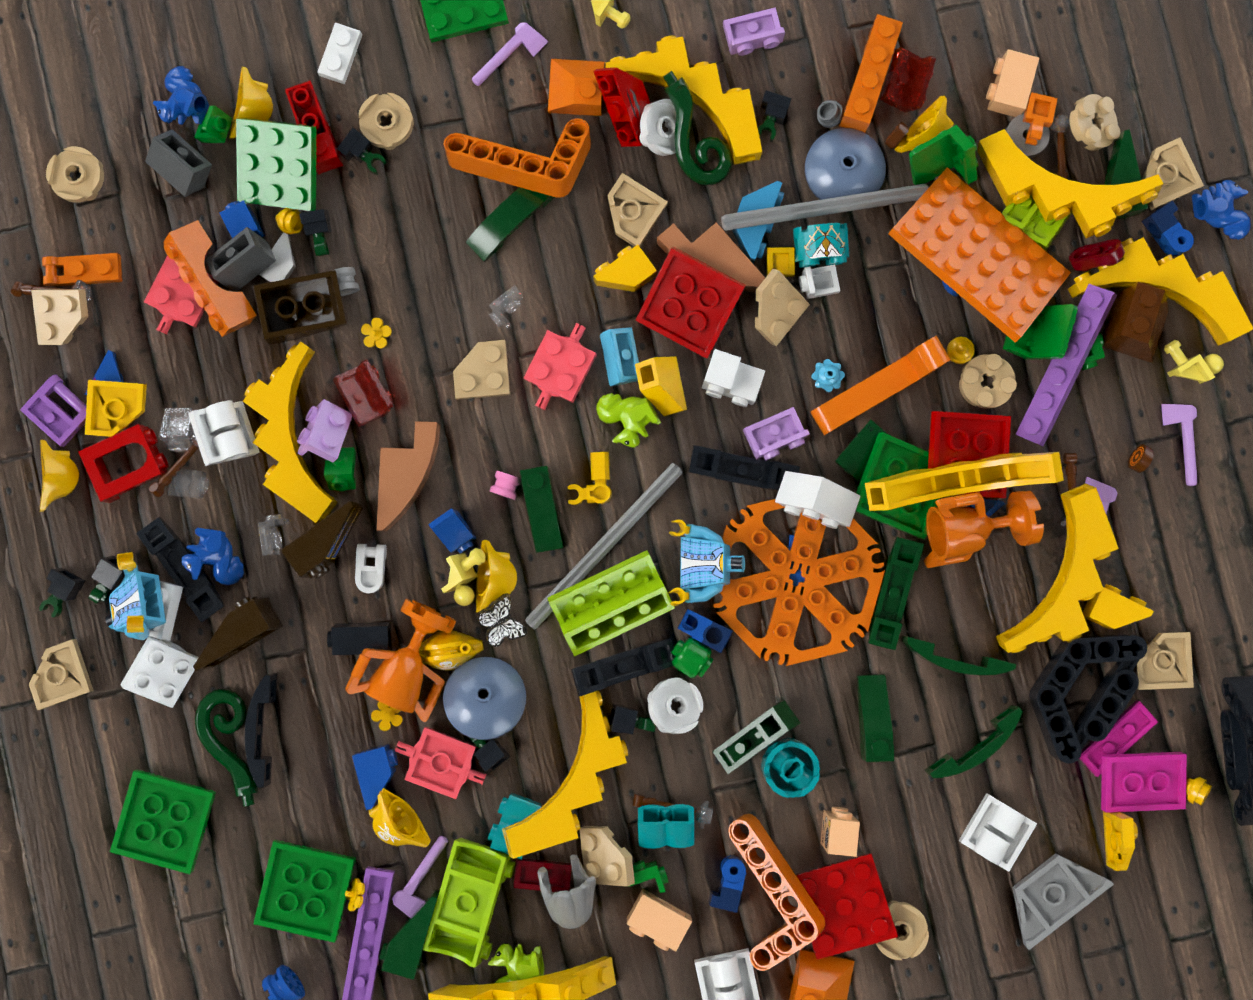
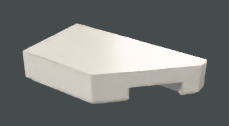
M283 233L272 248L276 261L259 274L269 282L288 279L296 267L290 244L291 240L288 234Z

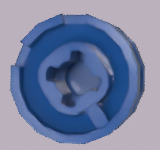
M280 965L274 975L269 974L262 980L263 990L265 992L268 990L270 994L269 1000H301L305 996V990L300 979L286 965Z

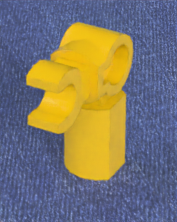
M609 452L590 453L591 480H595V484L587 485L586 488L576 484L569 485V490L575 489L579 493L577 499L568 500L569 504L578 505L584 500H587V503L600 504L610 501L612 490L607 485V480H610Z

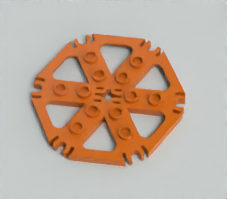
M776 499L745 506L751 511L753 516L750 517L746 510L741 509L739 512L744 516V522L737 524L731 519L729 521L730 525L737 530L733 532L726 525L722 539L725 544L730 546V551L734 543H744L770 571L738 579H730V584L724 585L722 592H720L722 600L719 603L713 604L714 608H721L724 605L726 607L725 610L716 612L719 617L759 658L763 648H766L763 655L765 661L769 660L771 653L777 652L779 655L777 664L779 665L784 663L785 654H788L785 666L848 651L842 645V640L847 646L853 648L855 645L850 641L849 636L853 632H856L861 638L865 636L864 632L857 628L858 624L868 632L885 570L878 573L873 572V569H879L884 566V562L877 564L872 562V555L881 552L879 548L867 549L869 546L878 543L852 519L850 527L846 528L857 538V547L851 551L817 559L826 528L825 525L821 524L822 519L814 520L800 513L789 551L763 523L765 513L785 507L776 503ZM792 561H793V562H794L793 567H792V569H790L791 563H792ZM802 564L800 571L801 576L805 578L804 582H799L795 586L794 592H792L794 585H792L793 580L789 579V575L795 574L799 565ZM810 566L808 574H806L807 567ZM864 577L868 581V590L861 612L855 615L849 613L824 587L825 585ZM776 598L766 635L762 638L754 637L737 619V609L744 605ZM803 606L831 634V640L828 644L806 650H798L794 646V638Z

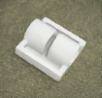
M231 400L222 401L204 409L191 411L188 414L205 466L245 458L259 453L258 446L253 443L255 437L243 401L234 403Z
M149 636L120 685L125 690L173 708L195 670L193 665L197 661L198 656L186 652L182 647L171 641L158 640Z
M986 793L959 841L1009 872L1037 823Z
M749 948L694 960L703 1000H760L753 966L750 962Z

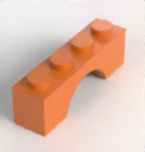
M877 14L864 48L863 57L847 100L842 120L839 124L840 127L866 132L870 125L903 22Z
M194 221L169 232L163 242L164 250L170 259H174L179 267V274L185 283H189L194 291V298L200 307H204L212 328L224 337L250 324L257 315L243 292H231L218 287L206 272L204 260L206 253L212 246V242L199 221Z

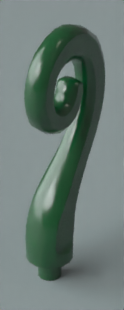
M670 71L663 76L668 84L664 90L676 111L674 138L678 163L683 172L694 182L701 185L718 184L730 171L732 164L730 149L724 141L717 137L704 138L696 146V159L700 164H705L708 161L707 151L715 149L719 154V164L711 171H704L695 164L689 149V135L693 115L692 95L683 77L677 79L673 71Z
M228 689L213 690L200 701L195 714L197 735L212 757L230 772L236 797L242 796L243 807L254 805L253 793L258 792V787L251 775L248 764L218 741L210 725L212 709L218 704L226 703L233 707L235 712L234 719L228 722L223 715L217 714L213 719L214 726L218 731L225 734L238 731L246 721V705L242 698Z

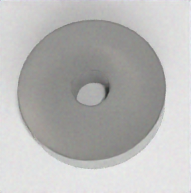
M1024 114L1015 117L1005 130L1015 145L1030 159L1039 155L1045 149L1049 142L1050 132L1049 128L1043 127L1041 140H1037V145L1026 144L1023 133L1028 132L1030 123L1023 122Z

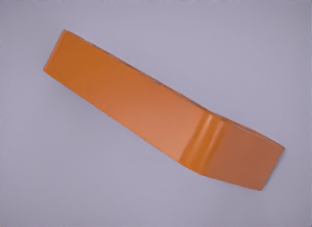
M576 118L568 121L550 158L461 133L448 135L443 144L448 163L456 170L561 198L571 192L591 148V139L588 123L583 119Z
M936 335L917 346L903 358L820 405L810 413L823 435H826L939 369L951 359Z
M744 814L730 824L728 829L730 839L786 921L785 925L763 938L750 952V962L754 968L766 971L813 942L824 930L825 919L760 821L752 814ZM741 823L748 827L749 835L741 831ZM756 847L764 851L765 859L757 855ZM772 872L780 875L781 882L773 879ZM788 896H792L797 900L798 907L789 903ZM804 921L811 922L814 926V931L808 930L805 927ZM782 935L788 936L792 941V945L786 944ZM761 949H764L769 953L770 959H767L762 955Z

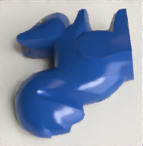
M184 66L172 68L164 79L166 89L172 93L169 100L153 101L160 119L166 124L173 122L178 117V123L183 125L190 115L196 124H202L209 107L206 96L202 94L200 87L192 82L193 75Z
M1224 180L1222 183L1216 184V189L1214 186L1209 187V190L1204 189L1202 196L1200 194H1193L1194 217L1206 221L1215 228H1223V233L1229 236L1230 239H1243L1250 231L1251 220L1244 211L1234 210V200L1247 195L1248 191L1242 189L1231 180Z
M204 528L195 529V534L200 537L198 545H187V549L194 552V554H186L181 558L182 565L191 573L192 579H198L203 564L213 565V575L220 584L232 585L237 583L243 577L244 564L240 561V557L233 556L232 544L226 537V533Z

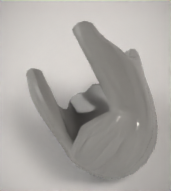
M572 854L570 861L574 889L570 891H559L552 894L546 868L541 867L538 870L540 891L549 915L554 922L567 929L579 928L588 921L593 910L596 886L595 876L589 877L578 856Z

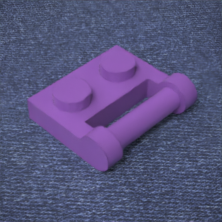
M52 375L20 409L21 412L62 447H65L85 425L86 404L63 385V380L58 375ZM55 391L78 412L74 419L49 397L52 392Z

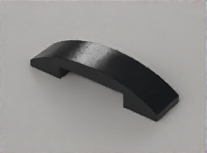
M693 445L688 473L779 491L785 471L799 473L800 466L776 461L756 460L755 458Z
M161 517L156 518L136 533L151 555H156L175 583L183 587L182 592L187 598L185 601L200 622H204L225 606L203 569H201L198 579L193 580L191 573L184 568L181 563L182 556L192 553Z
M668 638L571 669L578 696L672 667V661L675 657L671 653L674 648L672 639Z
M277 674L265 675L260 681L251 699L246 717L245 752L251 775L258 788H264L271 784L272 756H261L264 705L265 703L269 704L276 701Z

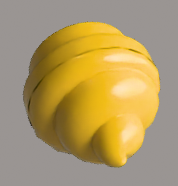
M284 208L275 216L277 225L283 233L291 235L302 230L304 225L301 224L299 215L301 212L297 209Z
M956 337L947 346V354L951 361L956 364L969 362L975 353L974 344L967 337Z
M1201 777L1186 779V797L1188 802L1192 804L1196 802L1199 805L1205 802L1212 789V786L1206 783V779Z

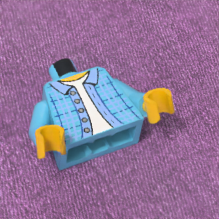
M682 520L671 521L672 523H678L680 526L678 533L669 532L671 536H682L685 534V537H681L680 588H674L668 592L669 594L677 593L679 595V601L670 603L672 606H678L684 601L687 603L708 601L722 592L724 585L730 584V572L745 571L744 555L730 556V546L724 543L720 535L707 527L693 524L686 525Z
M133 552L117 554L118 568L124 571L125 577L109 596L111 613L106 616L105 621L109 628L118 632H124L127 637L145 640L149 637L150 629L166 623L159 575L140 572L136 562L133 560Z

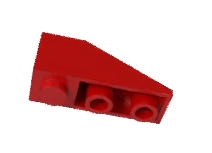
M311 80L285 89L296 123L317 126V174L319 175L344 166Z

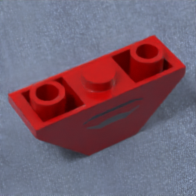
M617 67L594 70L598 87L602 93L621 147L641 146L640 120L644 107L650 104L643 81Z

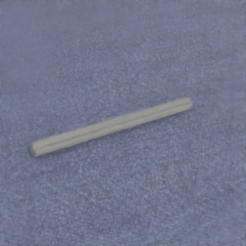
M919 184L725 214L721 217L723 230L726 231L917 201L929 187L927 184Z
M672 463L529 614L525 621L531 628L537 629L553 612L547 598L581 582L680 477L683 471L676 464Z

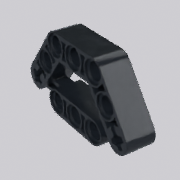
M1126 634L1088 636L1070 641H1062L1029 693L1030 702L1052 757L1064 763H1074L1081 757L1082 749L1088 740L1101 741L1107 737L1138 688L1139 679L1133 672V669L1138 661L1147 653V644L1143 638ZM1102 642L1107 646V652L1103 656L1098 652V646ZM1076 643L1079 646L1080 652L1077 657L1073 658L1070 649ZM1133 644V649L1129 651L1120 650L1119 645L1129 646ZM1116 662L1114 667L1106 673L1083 709L1074 728L1063 699L1087 663ZM1062 666L1065 670V676L1062 680L1058 681L1055 672ZM1123 674L1126 678V683L1120 688L1117 680ZM1048 690L1050 700L1043 704L1040 699L1041 693ZM1109 697L1111 707L1109 710L1104 711L1102 703ZM1058 716L1060 725L1057 729L1052 730L1050 722L1053 717ZM1091 721H1095L1097 725L1096 731L1090 735L1087 731L1088 724ZM1064 744L1069 746V748L1065 750L1066 754L1061 753V751L1065 749Z
M1253 675L1224 677L1221 685L1222 694L1230 708L1222 710L1220 715L1226 780L1231 790H1239V796L1234 803L1236 821L1240 826L1253 825Z

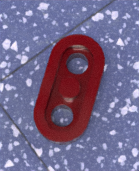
M1111 239L1077 248L1070 254L1069 261L1073 269L1077 271H1088L1104 265L1113 266L1121 261L1125 254V249L1119 239Z

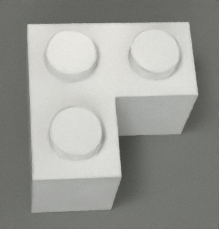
M715 349L702 389H705L706 394L721 399L723 395L732 398V403L747 407L748 404L753 405L755 403L765 370L741 363V357Z
M785 471L775 502L784 506V512L794 516H800V513H803V516L814 520H819L820 518L822 519V525L837 529L838 525L850 527L860 495L824 477Z

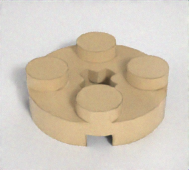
M394 93L372 95L362 104L359 110L361 132L376 147L392 150L404 143L412 132L414 118L410 107L403 98ZM391 115L392 123L389 126H381L380 117Z
M1091 94L1076 101L1074 104L1076 105L1075 110L1070 113V127L1075 139L1078 142L1082 140L1088 145L1084 148L1090 151H1097L1111 145L1115 139L1119 138L1121 132L1114 111V102L1110 97L1106 96L1103 98L1100 95Z
M76 146L63 149L65 151L61 152L58 156L55 154L50 159L46 170L47 181L54 192L69 202L79 203L86 200H94L104 182L102 162L88 150ZM76 168H79L81 176L74 181L69 176L70 172H75Z
M983 354L970 360L963 367L961 380H959L960 392L964 399L975 407L978 406L985 409H993L1007 402L1017 386L1015 373L1011 365L997 354ZM985 374L994 380L991 389L988 386L983 387L981 385V382L984 380L983 375Z
M889 902L888 906L895 926L905 924L904 929L907 934L876 943V945L884 955L891 959L914 958L925 949L928 943L929 931L927 921L915 906L906 902Z

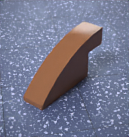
M717 222L693 243L685 237L674 223L657 237V245L667 255L670 249L675 247L745 284L746 286L743 291L756 292V289L765 279L762 273Z
M415 421L414 449L381 448L377 512L378 531H388L393 527L419 496L435 461L441 427L439 423Z

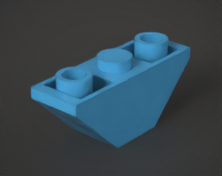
M776 181L742 197L737 213L780 206L784 193L780 192L782 182ZM774 223L732 230L742 252L753 264L756 257L762 258L767 244L762 242L765 232L771 233Z

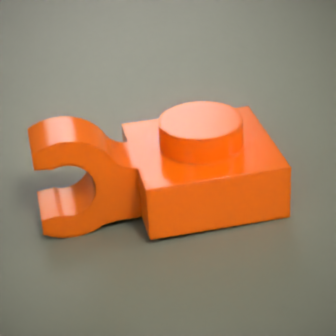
M1033 92L1030 93L1023 117V122L1030 123L1025 140L1026 144L1036 146L1037 140H1041L1043 127L1049 128L1052 125L1058 98Z

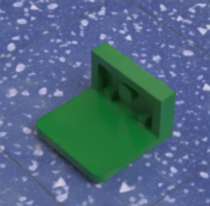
M956 124L948 130L940 132L926 143L916 146L909 153L913 184H926L941 175L947 167L949 169L954 167L968 185L976 181L979 164L975 156L977 145L970 135L966 136Z
M1073 304L1045 306L1018 341L1014 342L1006 335L1003 350L1027 360L1063 358L1068 349L1078 307Z

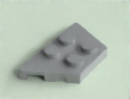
M1055 853L1012 887L1024 946L1028 950L1032 949L1114 884L1107 878Z

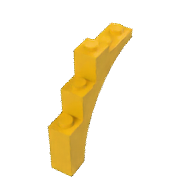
M671 35L657 41L656 53L644 51L638 53L636 57L625 58L624 56L612 58L610 62H605V68L617 67L643 82H650L663 87L668 86L663 78L668 72L673 71L677 79L683 77L690 89L693 102L705 111L721 132L730 149L733 164L760 160L762 147L750 89L732 88L723 94L716 63L709 64V62L704 61L696 63L693 67L689 68L683 36L676 38V36Z
M1005 129L979 140L977 152L1005 206L1012 203L1015 205L1023 203L1032 195L1045 222L1055 219V221L1061 220L1072 211L1086 239L1093 235L1100 237L1108 233L1112 229L1111 227L1116 219V215L1120 216L1132 209V206L1140 202L1147 204L1155 200L1164 184L1159 174L1137 182L1119 185H1091L1071 181L1050 173L1031 161L1015 145Z
M1132 237L1121 242L1125 249V254L1119 263L1113 266L1098 267L1099 272L1093 275L1088 271L1074 278L1075 284L1068 288L1072 298L1083 295L1088 284L1106 289L1112 287L1128 288L1137 282H1141L1165 290L1166 298L1175 301L1190 311L1208 329L1218 346L1253 330L1252 324L1223 271L1214 276L1209 271L1196 278L1184 254L1173 258L1170 254L1156 261L1144 237L1135 242Z
M300 341L298 345L295 344L289 349L286 354L287 360L282 367L279 366L272 372L269 384L259 379L256 383L253 382L245 391L246 397L243 402L269 420L267 424L263 423L255 433L256 439L253 441L256 446L279 462L277 466L275 464L272 465L266 472V480L263 485L312 521L319 523L330 514L338 502L319 485L310 473L302 455L297 454L299 445L295 433L294 416L297 389L304 370L315 351Z
M1059 452L1009 453L977 461L954 462L933 469L910 470L865 483L869 511L892 510L906 505L970 492L1022 485L1057 483L1064 481Z
M1084 484L1060 494L1066 514L1067 529L1064 558L1056 580L1046 597L1035 610L1016 626L996 636L1000 647L1007 653L1023 651L1026 649V645L1047 641L1052 638L1053 634L1064 642L1080 638L1081 634L1089 631L1078 601L1090 600L1096 596V593L1104 590L1093 559H1105L1111 555L1110 552L1119 549L1096 487Z
M599 690L579 696L582 709V725L578 751L569 774L557 792L540 809L522 821L502 829L509 857L514 859L577 839V831L580 830V824L577 815L572 814L571 810L602 801L601 793H604V785L601 777H596V772L627 763L625 757L628 756V749L625 741L620 740V736L608 737L607 733L610 732V725L607 717L602 716L600 706L603 705Z
M603 956L570 969L523 980L483 985L449 984L428 993L429 1000H585L615 986L616 980L612 957Z

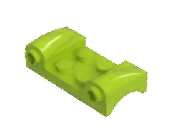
M464 838L454 840L423 950L452 956L473 968L481 964L483 959L488 960L492 950V943H489L487 932L501 883L506 878L512 877L516 862L512 861L508 854Z

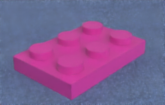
M1183 752L1102 755L1101 810L1110 813L1186 809L1187 754Z

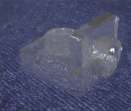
M515 285L489 304L492 313L489 314L491 319L498 327L503 325L507 330L511 328V324L503 314L506 311L508 314L515 311L521 305L520 300L523 299L521 292Z
M165 408L159 437L168 450L182 452L188 450L193 444L195 445L191 438L192 424L188 415L193 411L192 408Z
M181 469L169 484L167 495L203 499L209 487V480L206 478L207 473Z
M282 514L266 516L265 522L258 523L263 556L280 554L279 548H282V538L280 532H276V527L291 525V520L282 519Z

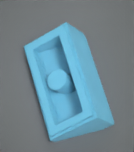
M632 327L609 329L601 333L600 339L609 385L616 386L637 382L635 364L639 363Z

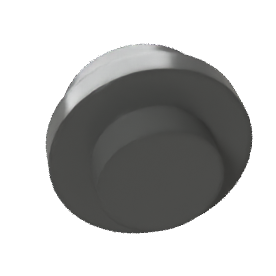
M824 101L817 110L818 122L826 128L836 126L842 120L844 114L843 107L837 101Z

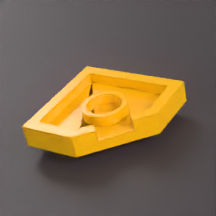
M88 380L85 435L111 437L125 430L145 412L147 384Z
M1103 811L1106 865L1115 871H1126L1135 849V839L1138 836L1137 825L1133 818L1121 812L1106 813Z

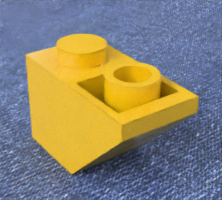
M637 244L633 248L628 246L617 254L618 259L611 264L607 261L595 270L596 274L593 278L597 286L635 292L657 276V270Z
M676 356L653 357L635 364L641 393L663 416L687 410Z
M1106 584L1103 587V591L1096 593L1094 598L1087 601L1082 612L1085 619L1104 628L1116 629L1150 617L1154 611L1145 607L1147 604L1145 601L1133 596L1128 599L1120 595V589Z

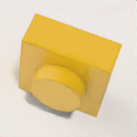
M794 247L766 249V277L772 269L779 270L785 277H794Z

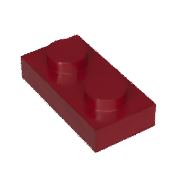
M517 858L514 888L540 891L538 870L541 867H545L548 872L552 892L570 891L571 863L524 858L521 860Z

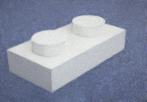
M338 23L334 24L317 72L319 76L345 84L362 38L361 31Z
M160 581L166 623L150 629L149 636L170 641L183 587Z

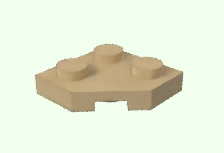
M1181 137L1152 151L1142 180L1159 174L1164 184L1158 197L1148 203L1151 211L1204 186Z
M622 173L608 194L615 234L634 247L637 244L640 247L666 208L668 201Z
M772 269L756 289V301L759 302L758 317H755V328L770 344L777 346L810 305L779 270Z
M85 289L31 290L38 345L68 344L74 337L73 333L77 327L82 325L88 318Z
M505 340L478 342L453 371L456 400L510 395Z
M1190 632L1158 633L1147 645V653L1138 661L1133 669L1139 679L1137 690L1194 688Z
M77 639L47 648L41 658L42 662L37 673L33 674L29 682L37 710H42L94 691Z
M608 826L580 827L583 868L589 877L595 876L596 884L630 886L635 884L632 855L625 847L621 848L612 838L614 834Z

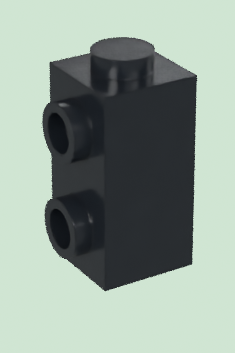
M391 622L336 623L331 627V631L327 633L328 648H332V655H360L366 648L391 651Z

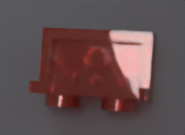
M903 47L895 49L880 100L905 113L920 109L927 97L926 91L929 81L934 74L936 58L933 56L921 58Z
M367 359L362 361L358 367L339 374L333 379L358 427L387 415L393 407V399L390 392L383 388L379 381L380 376L375 366H371Z

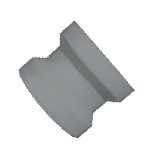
M354 267L334 269L337 273L341 296L350 295L360 290L358 283L354 279L356 275Z

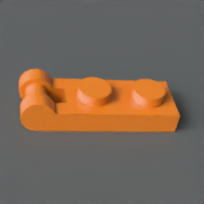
M118 253L66 257L47 256L42 258V266L45 267L46 276H43L44 286L57 287L122 282L121 255ZM64 267V275L57 276V268Z

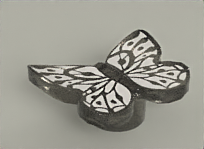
M508 593L497 598L491 604V607L482 609L476 615V620L480 625L488 628L486 639L494 647L500 646L505 637L509 640H514L527 634L526 628L509 614L511 597Z

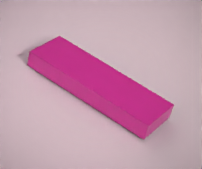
M1136 700L1120 715L1107 737L1101 741H1091L1082 749L1079 759L1094 776L1098 777L1102 774V755L1124 754L1154 727L1158 721L1140 701Z

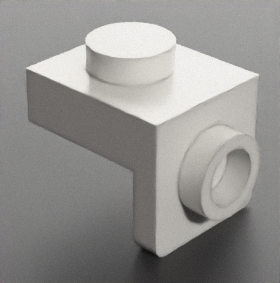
M835 265L814 269L805 267L802 276H799L801 292H806L807 299L840 292Z

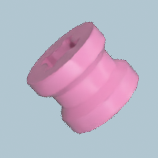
M496 471L495 485L491 486L489 492L516 500L517 494L515 491L517 486L521 485V478Z

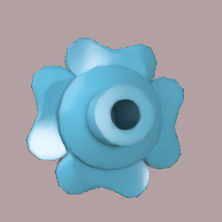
M830 359L824 360L823 363H816L815 372L811 375V378L816 381L815 387L823 388L826 392H831L833 388L839 389L841 387V380L845 377V373L840 371L841 364L833 363Z

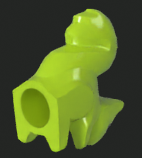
M609 393L603 395L596 405L597 415L601 421L606 424L621 421L625 428L612 440L613 443H622L631 448L638 447L640 444L638 433L643 437H648L645 428L647 424L651 422L653 424L661 423L655 409L647 398L628 397L622 400L621 395Z
M503 943L497 949L495 956L488 962L490 966H504L507 969L508 975L499 978L495 983L517 981L544 975L545 967L541 946L535 947L531 954L526 955L523 952L521 943L515 947V952L510 944Z

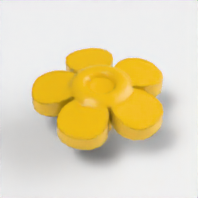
M373 318L371 325L364 324L361 328L362 334L369 335L363 340L365 346L372 348L376 344L380 349L387 346L388 342L384 337L391 336L392 330L390 326H383L381 318Z
M378 702L377 705L381 711L374 710L371 713V719L374 722L381 720L379 723L380 730L388 731L391 727L390 721L394 726L401 725L402 717L395 715L401 710L393 707L389 708L388 705Z
M354 878L351 885L352 888L345 892L347 900H350L348 903L349 911H355L363 903L362 895L365 892V885L359 878Z

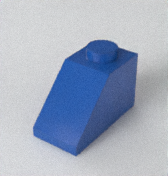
M451 508L428 524L451 553L458 551L461 554L474 546L471 541L476 539V536L459 511Z
M389 744L352 755L366 810L372 809L378 803L377 796L383 788L386 789L396 771L395 766L398 765L397 755L394 749L390 750Z

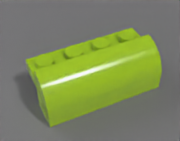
M647 550L547 598L574 656L675 609L670 604L672 602Z

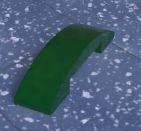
M519 187L478 226L467 239L466 244L483 262L487 261L504 245V240L541 206L544 208L555 197Z
M896 537L877 597L870 627L869 644L896 650L902 628V616L914 572L918 569L924 546L923 543Z
M906 636L902 637V642L916 655L931 664L954 672L969 675H997L1016 669L1017 664L982 656L980 666L933 655L934 643Z
M1014 705L1009 706L990 721L996 731L956 761L953 757L945 754L924 771L932 778H944L963 773L981 764L997 752L1008 740L1020 720L1022 710Z

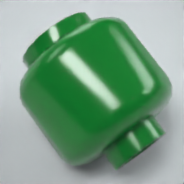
M692 637L688 638L685 642L679 640L671 651L675 656L672 661L673 666L689 678H695L697 675L702 677L713 662V658L710 657L711 649Z

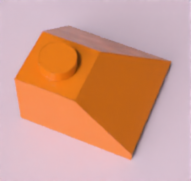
M551 59L548 113L601 116L603 96L593 71L604 68L605 62Z
M800 949L789 1000H847L855 961L837 956H829L817 960L814 951Z

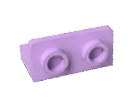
M776 7L723 20V28L731 55L737 53L741 56L753 52L754 49L761 47L771 49L783 42L785 30L784 27L780 26Z
M325 399L316 407L312 406L305 419L308 421L307 428L302 430L297 440V443L300 444L297 454L303 456L307 451H310L330 462L337 460L353 414Z
M794 407L743 429L756 460L764 457L765 461L780 455L779 450L789 446L790 450L805 444L804 439L810 434L808 429L804 430Z

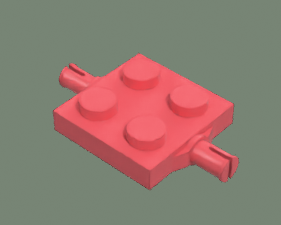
M167 256L144 300V303L156 308L164 315L156 330L166 335L173 321L184 322L196 328L205 311L204 307H200L194 298V291L189 283H185L179 274V267L174 259H170ZM208 274L213 283L218 285L219 282L212 275Z
M576 323L570 337L560 336L547 330L524 376V380L536 385L542 391L535 404L536 407L546 410L552 396L561 397L571 403L574 402L597 356L595 352L583 347L579 343L586 330L584 326Z
M424 727L420 740L414 747L400 741L396 745L395 752L410 757L409 769L404 779L406 781L453 799L458 798L461 787L467 779L481 785L485 781L486 773L471 769L472 758L477 748L474 744L432 728Z

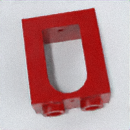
M137 424L78 451L100 502L112 503L120 499L119 495L167 473L169 463L165 455L159 453L156 446L158 439L151 428ZM132 443L142 445L147 453L145 464L141 468L112 481L102 457Z

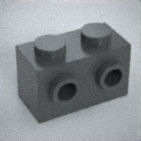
M169 130L152 138L145 160L150 167L184 197L204 188L212 167L208 160L174 130Z
M246 227L209 256L206 261L212 277L231 291L237 292L273 264L276 259L269 243Z

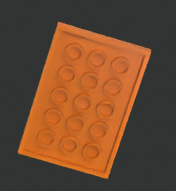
M948 167L888 233L1014 342L1023 336L1071 273L1040 245L1022 232L1020 228L1006 221L1000 211Z

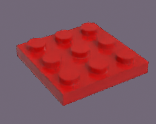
M672 247L635 321L707 359L746 285L687 253Z
M931 411L928 469L954 462L977 461L999 454H1009L1011 416ZM1007 487L977 492H980L982 497L1006 498Z
M872 853L795 874L825 919L824 930L811 942L817 960L898 937ZM805 921L807 929L814 931L813 924Z

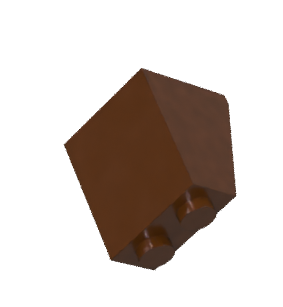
M1137 282L1116 294L1117 297L1111 307L1102 335L1103 347L1151 363L1154 360L1168 315V304L1165 290Z

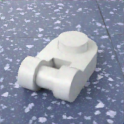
M367 544L357 545L355 583L360 591L375 593L382 588L385 577L386 545L377 544L376 547H367ZM375 558V566H366V559Z

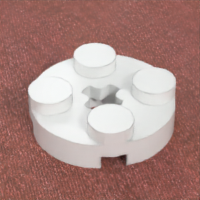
M662 99L647 104L644 107L640 120V142L643 146L648 147L653 153L660 156L676 153L674 138L676 111L670 99ZM664 121L665 126L668 128V132L665 133L662 129V123Z
M670 678L658 683L653 691L648 694L647 700L650 717L661 732L671 734L686 733L698 724L699 721L697 720L700 713L703 712V699L697 687L692 683H688L682 680V678ZM673 699L675 702L680 701L681 706L678 708L679 713L677 714L671 709Z

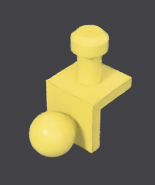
M591 0L596 25L601 27L606 17L615 21L619 28L627 27L631 19L630 14L625 11L622 13L613 8L614 0Z
M1173 340L1164 347L1166 354L1170 353L1178 365L1167 372L1169 377L1178 376L1196 380L1201 384L1215 378L1214 374L1219 373L1223 369L1224 361L1217 354H1209L1204 359L1199 354L1187 359L1180 349L1181 343L1178 340Z
M478 548L470 551L468 557L466 553H461L446 558L450 565L448 584L441 588L443 593L455 591L454 600L461 606L470 605L475 597L473 589L465 585L478 577L473 566L481 565L485 562V553Z

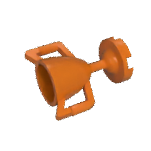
M1031 491L1012 492L1007 499V515L990 518L986 515L984 498L980 492L938 499L936 501L937 507H930L927 512L926 529L932 552L924 559V563L927 568L968 561L973 553L984 548L992 530L1002 527H1009L1013 538L1021 546L1039 543L1043 537L1044 524H1037L1035 511L1041 510L1036 496ZM974 504H975V508L964 507V506L974 505Z
M406 598L401 607V612L411 617L412 625L415 627V633L409 645L396 651L364 649L354 666L345 690L348 694L365 692L375 700L404 712L413 713L415 711L421 721L427 722L444 688L445 681L422 663L419 648L428 633L433 634L438 630L451 633L456 620L448 615L442 617L436 609L415 600L411 602V600ZM371 658L384 659L369 681L359 683ZM424 673L435 683H433L422 708L418 699Z

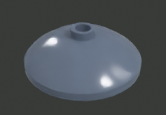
M838 128L820 136L811 146L805 160L807 184L819 200L879 191L886 173L885 158L877 142L866 133L852 128ZM849 159L853 165L848 167L844 164L843 160Z
M493 657L471 659L456 668L450 675L443 693L444 710L454 728L467 737L477 740H491L501 737L518 724L524 713L526 690L519 673L505 661ZM480 691H488V697L480 699L478 697Z

